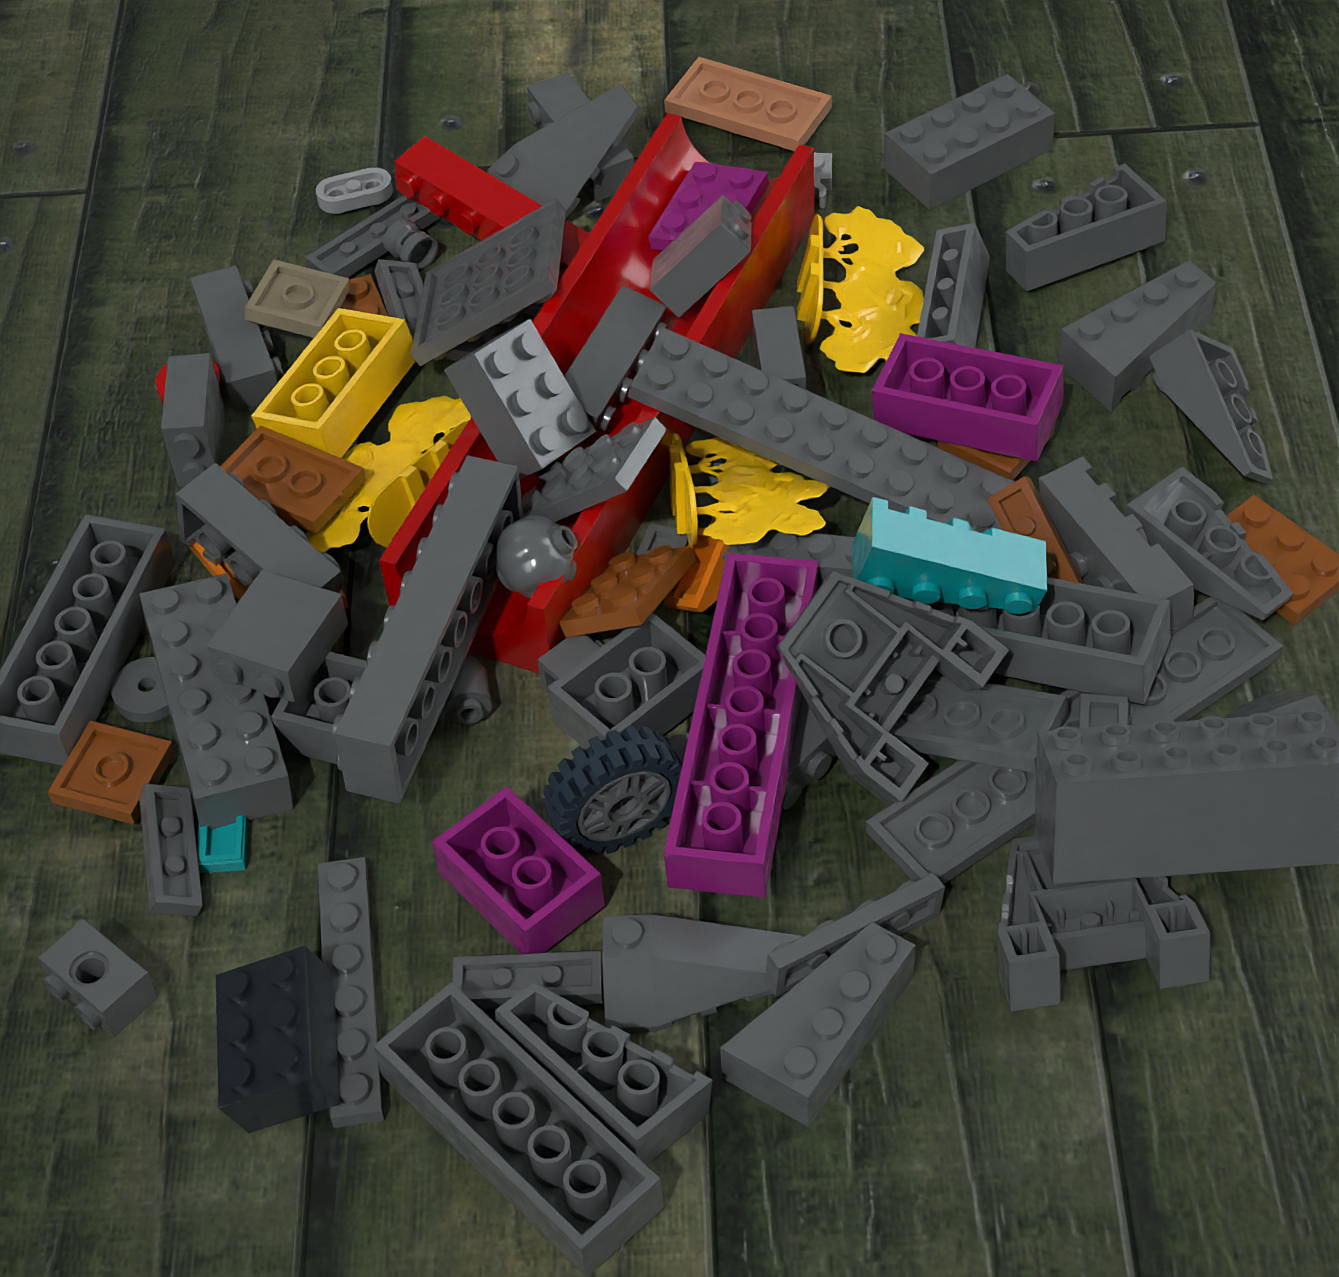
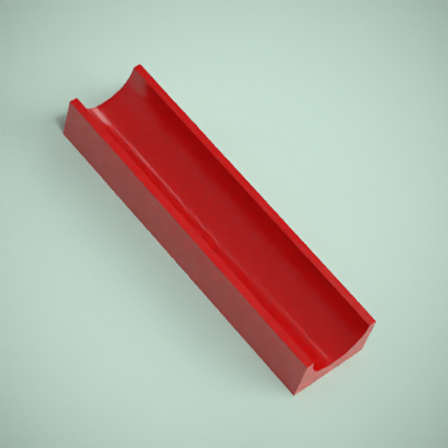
M666 114L558 282L557 290L544 303L533 320L535 328L563 376L566 375L622 285L664 304L649 290L653 259L662 251L651 249L648 236L694 162H708L699 154L687 137L682 116ZM799 144L782 174L769 180V186L751 214V252L680 317L667 307L663 323L668 325V330L736 359L753 329L752 310L765 308L814 219V148ZM628 397L625 403L617 402L614 407L617 409V412L607 432L600 430L592 444L582 441L557 458L558 461L566 458L569 453L580 446L583 449L588 448L606 434L612 437L632 422L638 425L656 417L667 429L626 492L554 522L560 526H567L577 539V548L574 550L570 563L572 565L573 561L577 562L576 575L573 580L568 579L565 584L563 582V575L558 579L539 584L531 599L522 596L518 592L509 590L500 580L468 652L540 674L537 659L567 638L560 626V620L572 608V602L583 596L591 587V581L600 576L610 566L609 561L615 556L626 552L670 475L669 445H672L673 434L677 433L680 436L683 448H685L696 427ZM472 417L379 559L389 606L396 605L401 595L400 588L403 576L406 571H412L417 561L419 543L423 537L428 538L433 528V516L436 507L439 504L444 505L452 474L460 471L467 456L498 462ZM539 471L519 479L521 497L536 486L540 480L537 477Z

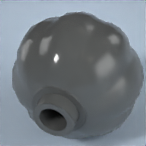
M540 515L523 517L507 526L499 536L496 547L497 575L505 587L531 599L539 584L558 579L563 575V582L566 584L568 579L572 581L576 575L577 562L573 561L572 565L570 563L574 550L577 548V539L567 526H560L547 517Z

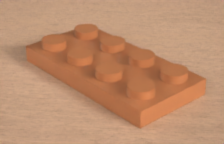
M698 57L666 97L664 104L665 112L795 151L799 144H806L832 108V96Z

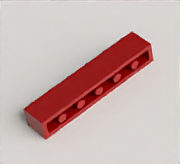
M426 136L395 160L397 190L405 197L414 199L429 208L435 215L442 216L458 226L466 234L473 235L481 241L542 207L541 204ZM566 219L564 221L558 282L589 235L588 232Z

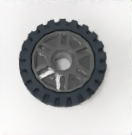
M634 726L625 727L622 735L619 734L617 729L606 732L605 740L601 741L596 736L588 740L589 748L585 750L581 746L571 751L574 758L572 760L563 758L557 765L560 772H551L548 777L550 785L544 786L543 794L545 798H543V805L556 832L578 853L584 854L588 851L590 855H599L604 848L608 854L616 852L618 844L622 843L624 848L634 845V838L640 836L642 841L650 837L649 829L652 827L660 830L667 824L664 817H672L683 764L667 738L659 731L655 730L652 732L648 727H641L639 731Z

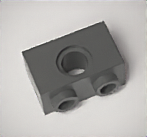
M84 919L38 957L47 975L42 982L48 991L61 1002L68 998L76 1005L74 1009L86 1025L92 1029L101 1026L113 1038L158 999L148 972Z

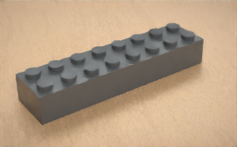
M467 456L460 471L452 474L444 505L439 504L436 507L433 516V528L428 538L423 537L419 543L417 561L412 571H406L400 588L401 595L396 605H390L386 612L382 635L379 641L374 640L371 643L367 654V666L362 676H357L351 685L350 702L344 714L339 713L334 720L331 736L332 740L337 744L339 754L337 765L338 769L342 770L346 791L401 803L500 581L496 571V547L499 536L507 526L523 518L518 466Z

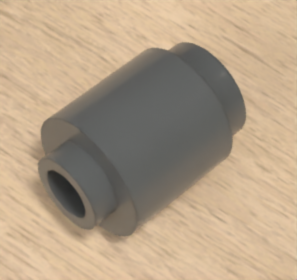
M472 656L465 657L445 702L447 715L459 723L472 724L478 722L490 713L492 707L487 671L480 661Z

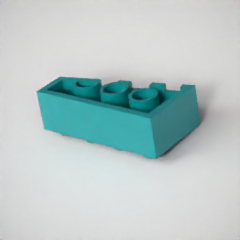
M872 497L852 543V578L888 590L890 594L898 597L913 599L924 604L943 602L959 604L966 609H978L981 607L1005 609V611L1012 614L1035 612L1047 592L1046 541L996 528H990L983 533L976 532L969 525V521L952 517L948 522L941 523L927 519L926 510L909 506L905 513L888 509L887 500Z

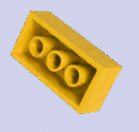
M338 308L251 415L256 428L260 425L342 458L416 361L411 355L413 339L405 319Z

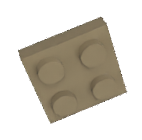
M273 259L245 306V320L314 338L334 312L341 307L349 292V278Z

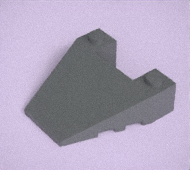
M833 571L776 648L848 775L885 804L902 802L929 763L890 734V729L934 668L964 692L982 688L1009 649L971 620L960 616L948 615L932 609V606L918 601L912 602L890 594L888 590Z
M1037 836L1012 839L1006 874L1007 884L1002 900V916L997 932L999 981L1010 1011L1036 1009L1043 1006L1060 1004V971L1115 962L1146 958L1160 989L1183 987L1188 984L1209 981L1210 932L1195 902L1186 894L1180 897L1168 888V879L1165 876L1053 884Z

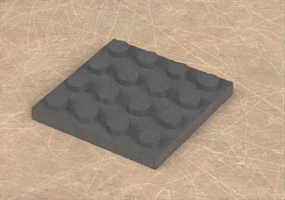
M557 198L426 273L411 349L412 357L420 366L432 359L435 361L443 359L457 345L466 340L468 342L477 340L491 326L500 321L507 323L514 319L525 307L534 302L536 304L543 303L553 296L558 285L566 212Z

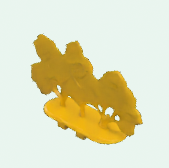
M857 206L849 214L832 213L825 217L824 224L826 228L837 238L828 248H823V220L819 214L814 216L807 249L797 280V292L801 293L797 307V320L805 321L806 345L812 344L815 340L820 320H828L835 327L833 335L821 342L820 350L828 358L835 361V367L838 370L865 373L879 358L887 361L900 333L917 336L910 327L920 322L924 300L923 291L911 281L899 280L895 272L916 263L923 253L924 247L913 237L906 235L902 228L892 220L876 218L871 210ZM843 234L851 236L848 240H841ZM852 243L857 244L859 247L858 251L852 254H840L838 252L844 251V247L841 246ZM823 258L836 259L846 270L845 280L839 283L823 280ZM842 258H850L853 264L845 263ZM823 288L832 289L836 293V297L842 304L841 309L822 311ZM839 320L851 322L852 326L850 328L844 327L840 324Z
M448 396L433 397L423 402L401 404L395 409L388 423V431L390 432L389 442L379 446L372 442L356 444L350 450H347L341 459L363 467L366 481L317 534L307 531L305 536L309 544L320 553L326 552L331 547L352 544L359 536L360 524L364 519L368 518L369 534L373 540L379 545L388 547L471 418L461 398L455 400ZM443 432L444 436L434 444V436ZM361 506L370 507L366 512L358 511V508ZM284 521L288 526L293 525L289 522Z
M677 433L673 434L672 445H669L672 515H675L677 534H686L690 547L697 542V515H710L715 518V522L704 529L703 535L715 540H721L726 545L756 543L769 530L805 536L813 530H819L825 526L826 522L817 510L806 508L797 503L820 497L830 487L829 485L817 480H804L803 476L791 472H771V469L781 464L718 436L707 440L693 441L685 446L684 451L680 436ZM685 451L702 459L695 465H688ZM708 455H716L711 458H706V456ZM720 458L727 460L726 463L719 466L708 467L711 466V461ZM718 469H719V470H722L723 472L716 473V472L711 471V470H718ZM691 474H712L718 478V483L713 486L694 487ZM695 494H710L719 502L705 507H697ZM729 511L734 512V513H729V514L723 513V512H729Z

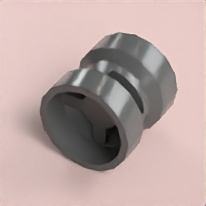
M403 218L395 221L384 235L383 244L386 251L396 258H401L402 262L416 263L418 271L427 268L437 255V241L428 233L420 231V228L409 219Z

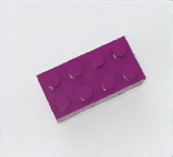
M900 333L872 389L874 420L902 433L1038 462L1064 402L1063 365Z

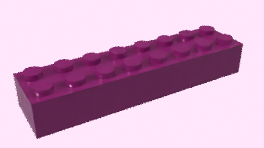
M727 553L664 850L668 888L766 898L802 692L776 647L819 590L818 561Z

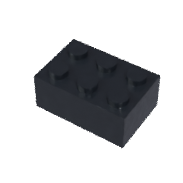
M305 945L217 974L218 1108L246 1132L251 1133L340 1105L333 972Z

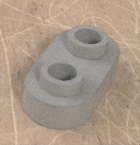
M367 168L329 177L322 180L316 187L319 207L323 211L333 214H341L358 208L379 205L388 200L393 193L391 176L386 170L381 168Z

